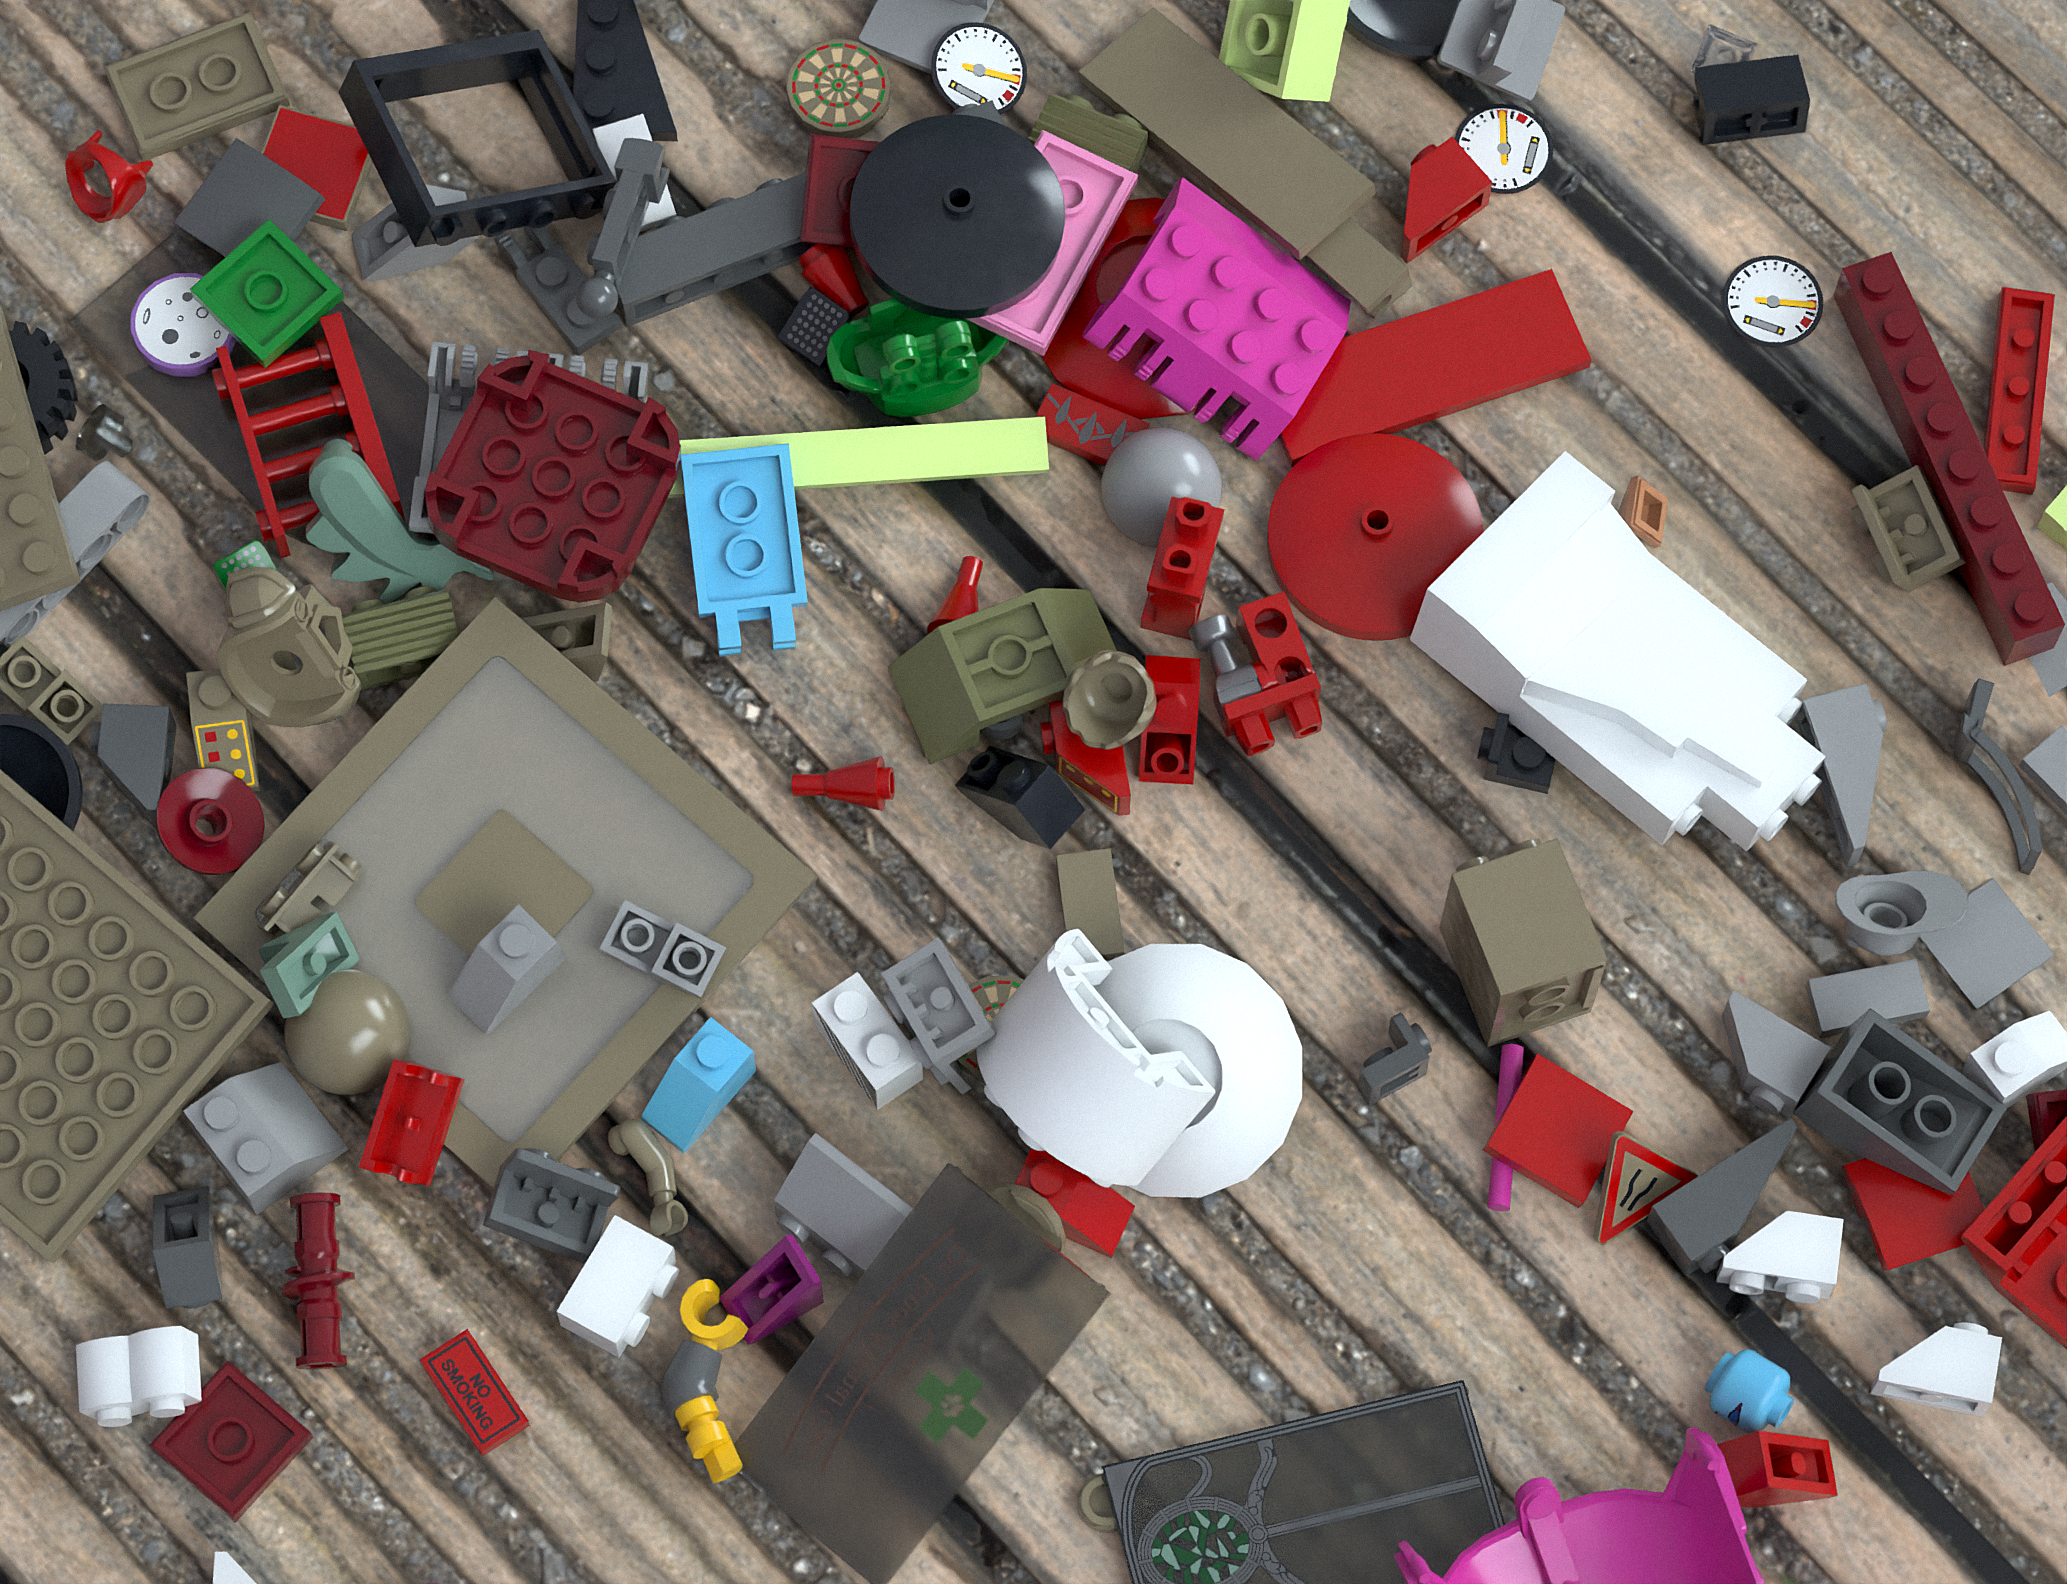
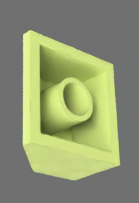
M1230 0L1219 60L1255 89L1282 99L1329 102L1350 0Z

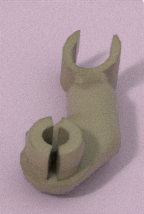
M629 1119L625 1120L622 1124L612 1127L608 1132V1142L613 1152L620 1155L630 1153L646 1173L649 1196L653 1197L655 1205L650 1219L653 1236L657 1237L665 1233V1237L681 1231L688 1222V1215L683 1205L673 1200V1197L677 1195L671 1156L644 1122L640 1120Z

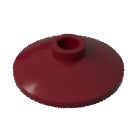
M198 768L176 777L162 792L155 813L158 837L167 853L181 866L200 874L223 875L236 871L260 847L264 836V814L255 793L240 778L220 769ZM198 820L209 822L213 828V834L205 835L200 832L196 822Z

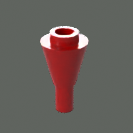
M974 556L962 558L956 584L951 587L928 624V634L941 625L979 611L978 591L976 589L983 567L982 560Z
M879 756L830 770L827 774H793L791 788L793 796H827L829 799L883 811L886 800H893L895 775L893 768L885 767L883 758Z

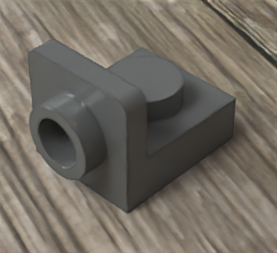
M1401 1012L1391 1017L1388 1031L1398 1050L1393 1051L1391 1047L1379 1050L1365 1060L1363 1063L1364 1068L1360 1070L1358 1090L1368 1106L1427 1074L1430 1058L1428 1054L1432 1052L1430 1042L1422 1028L1417 1023L1409 1025Z

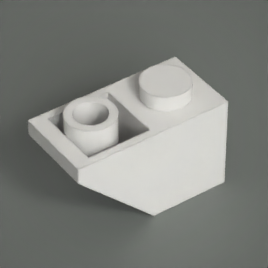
M1786 1211L1724 1256L1717 1271L1716 1282L1730 1284L1729 1288L1732 1291L1747 1295L1762 1294L1764 1289L1785 1292L1787 1299L1799 1303H1817L1820 1301V1298L1829 1299L1837 1282L1844 1219Z

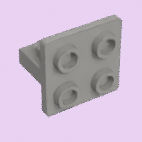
M1458 0L1437 56V61L1448 68L1528 102L1535 96L1562 22L1565 7L1552 0Z

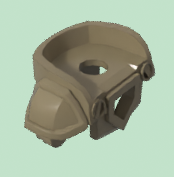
M250 567L229 574L226 587L228 629L218 648L217 659L222 676L234 695L253 715L270 725L302 728L329 723L343 717L357 702L361 690V682L355 671L348 667L353 647L344 629L340 607H333L311 584L303 586L301 592L296 591L294 584L273 568ZM321 620L323 621L326 638L318 628ZM290 652L296 654L301 659L303 664L301 668H296Z

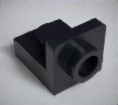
M1499 712L1495 729L1484 727L1477 759L1487 761L1483 780L1548 794L1556 759L1516 726L1507 725L1510 714Z

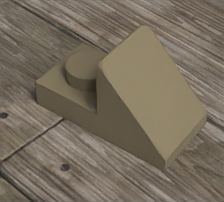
M605 602L521 618L593 682L599 680L608 658L612 615L611 605Z

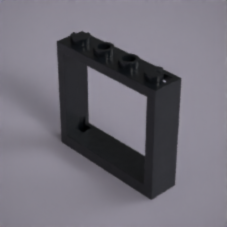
M539 29L354 60L338 92L414 247L431 244L446 246L463 238L479 235L494 237L506 230L526 226L541 228L553 221L574 217L579 220L588 219L600 213L608 191L613 189L617 182ZM518 80L569 181L436 206L385 103Z

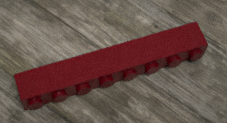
M1892 252L1842 268L1833 295L1912 467L1918 465L1923 469L1966 561L1965 564L1959 566V569L2004 666L2053 649L2061 635L2065 622Z

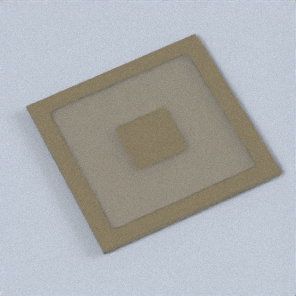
M495 596L193 919L265 983L259 971L265 965L259 949L264 944L274 940L273 937L279 929L273 925L267 932L257 927L265 917L259 912L260 907L279 886L283 887L286 891L301 874L295 869V866L315 843L322 848L328 841L339 844L340 847L333 856L339 860L344 853H347L362 866L355 874L359 880L352 885L334 908L329 906L318 895L312 900L311 904L324 915L337 911L360 958L350 969L368 972L381 978L398 993L404 1002L411 1027L410 1043L404 1061L416 1062L464 1079L444 1145L494 1189L500 1165L516 1148L540 1149L551 1154L554 1160L558 1162L811 887L818 877ZM624 899L674 925L678 922L726 947L701 998L664 984L598 952ZM519 904L557 941L567 958L486 1036L447 995L477 944ZM386 1082L379 1087L384 1090Z

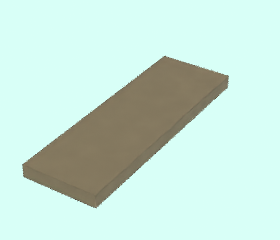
M1154 7L1078 71L1080 82L1119 114L1130 116L1139 122L1142 129L1148 131V138L1299 260L1376 194L1375 185L1372 181Z

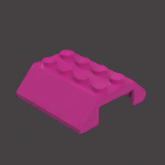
M1181 177L1153 219V222L1158 225L1154 234L1115 296L1098 307L1086 326L1082 337L1102 350L1125 324L1126 326L1107 352V355L1117 362L1128 354L1134 343L1144 332L1156 342L1140 358L1134 375L1146 381L1164 359L1169 356L1155 373L1150 386L1185 412H1189L1211 387L1193 414V417L1202 424L1215 415L1218 408L1229 395L1232 396L1241 405L1223 424L1220 437L1228 443H1232L1245 429L1235 447L1247 457L1256 461L1295 417L1345 335L1351 300L1185 178Z

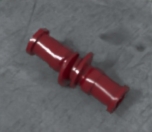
M305 1193L290 1197V1207L296 1209L297 1241L294 1242V1252L298 1266L289 1267L285 1270V1274L297 1279L283 1284L281 1291L284 1297L299 1301L297 1305V1323H300L301 1357L296 1358V1368L322 1370L347 1366V1356L341 1354L340 1346L342 1304L339 1301L338 1285L354 1280L355 1273L337 1268L340 1247L339 1240L336 1239L335 1207L341 1204L340 1195L336 1193Z

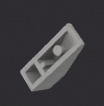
M1867 683L1805 698L1796 718L1802 737L1826 756L1816 776L1822 780L1819 788L1846 867L1857 865L1865 847L1883 732L1887 729L1883 706L1878 699L1872 700Z

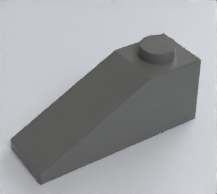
M1792 1118L1652 1206L1647 1223L1685 1277L1698 1268H1701L1704 1273L1714 1270L1720 1266L1724 1256L1731 1252L1729 1248L1734 1244L1791 1144L1797 1129V1125Z

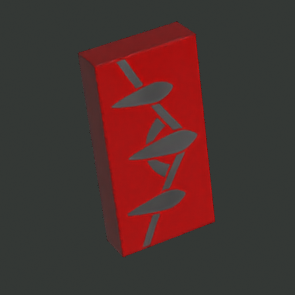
M1051 383L1035 416L1045 417L1047 443L1103 466L1106 465L1112 452L1123 440L1136 432L1150 428V423L1054 383Z

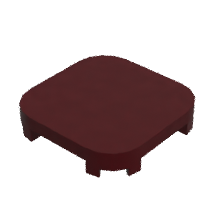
M529 350L526 356L507 358L495 366L489 363L477 378V389L435 472L429 473L425 488L429 526L439 542L460 557L556 598L578 603L600 600L619 589L631 573L673 488L681 463V444L678 430L666 414V408L652 398L648 397L646 403H643L551 364L549 354Z

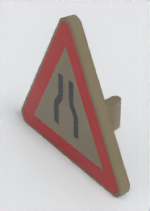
M1622 1131L1615 1132L1611 1136L1594 1239L1601 1245L1607 1244L1649 1216L1653 1205L1697 1178L1698 1174Z

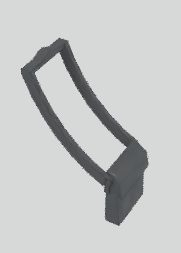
M1978 678L1973 684L1966 700L1963 718L1955 735L1954 753L1959 761L1968 765L1991 791L2011 830L2017 852L2019 871L2030 875L2042 851L2039 825L2031 799L2013 764L2000 747L1981 729L1994 683ZM1976 744L1989 755L2010 785L2021 809L2030 851L2022 823L2013 802L1997 777L1973 752Z

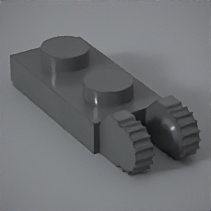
M524 227L528 238L541 251V254L529 262L517 242L509 234L503 232L495 237L496 245L514 269L517 281L576 355H581L621 328V320L614 311L602 319H592L581 312L576 303L577 289L588 278L559 242L555 244L545 227Z

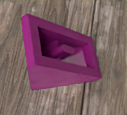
M793 1234L781 1239L719 1297L728 1314L740 1318L748 1327V1331L743 1337L747 1345L756 1343L824 1303L822 1281Z

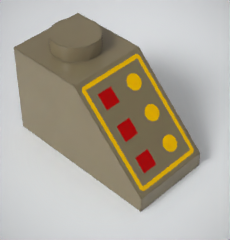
M220 668L186 673L191 725L199 768H214L229 772L244 781L253 792L260 791L252 713L231 691L222 676Z

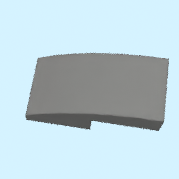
M624 899L598 952L664 984L701 998L726 947L678 922L674 925Z

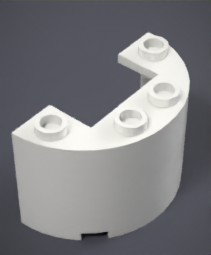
M1079 928L1065 932L1058 938L991 1020L990 1024L996 1035L977 1046L976 1049L979 1068L986 1082L984 1092L988 1099L996 1106L1002 1108L1019 1127V1136L1031 1148L1038 1151H1047L1071 1168L1089 1176L1091 1180L1102 1187H1110L1112 1184L1134 1186L1140 1183L1213 1097L1216 1091L1182 1051L1153 1055L1147 1052L1092 986L1101 984L1112 970L1111 966Z

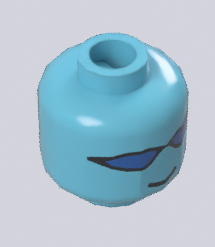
M1751 1349L1741 1350L1736 1355L1727 1352L1715 1366L1705 1386V1391L1711 1394V1410L1748 1434L1762 1431L1768 1424L1778 1428L1794 1404V1399L1787 1395L1790 1388L1789 1373Z

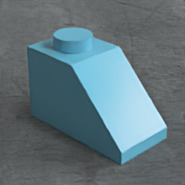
M710 1017L674 1058L641 1115V1120L684 1154L756 1072L754 1051Z

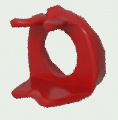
M97 130L85 143L77 146L76 150L68 152L65 157V170L73 200L79 209L95 222L105 223L112 219H120L129 213L146 193V175L153 167V162L146 160L137 164H130L115 152L98 144L102 137V132ZM94 160L106 172L111 190L110 197L96 193L85 179L83 172L94 167Z

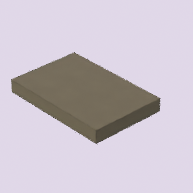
M251 11L103 67L142 161L155 158L277 111L279 105L290 106L286 91Z

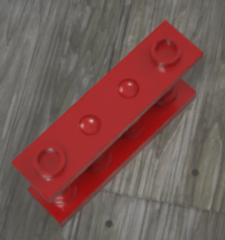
M341 312L320 318L324 337L316 339L315 346L281 355L266 368L257 362L233 369L227 346L216 348L221 368L211 370L220 401L230 398L232 400L265 509L255 512L264 543L275 540L280 559L291 556L284 531L308 525L320 510L315 501L312 500L277 511L269 484L308 473L314 459L321 454L323 446L263 463L255 437L334 413H338L339 418L349 415L354 431L345 433L346 439L343 440L349 442L353 446L352 452L358 454L365 461L405 521L401 500ZM323 366L324 371L332 368L335 369L339 384L330 386L331 392L248 416L240 390Z

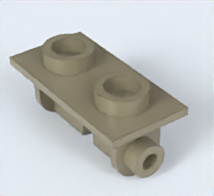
M328 841L323 848L315 843L295 866V869L301 874L286 891L283 887L279 886L262 904L259 912L265 917L257 927L268 932L274 925L279 929L273 939H276L323 916L324 914L311 904L312 900L318 895L329 906L334 908L352 885L359 880L355 874L362 866L347 853H344L339 860L335 858L333 854L340 847L336 842Z

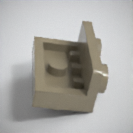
M1918 465L1870 490L1862 484L1851 489L1858 504L1851 508L1852 514L1865 536L1870 534L1873 536L1879 552L1873 554V559L1886 583L1893 581L1909 593L1966 563L1923 469Z

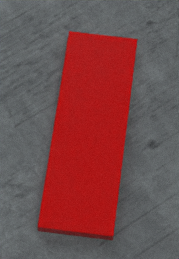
M1552 269L1342 338L1297 414L1280 433L1279 439L1290 466L1293 467L1308 453L1330 441L1356 434H1392L1590 368L1591 357Z

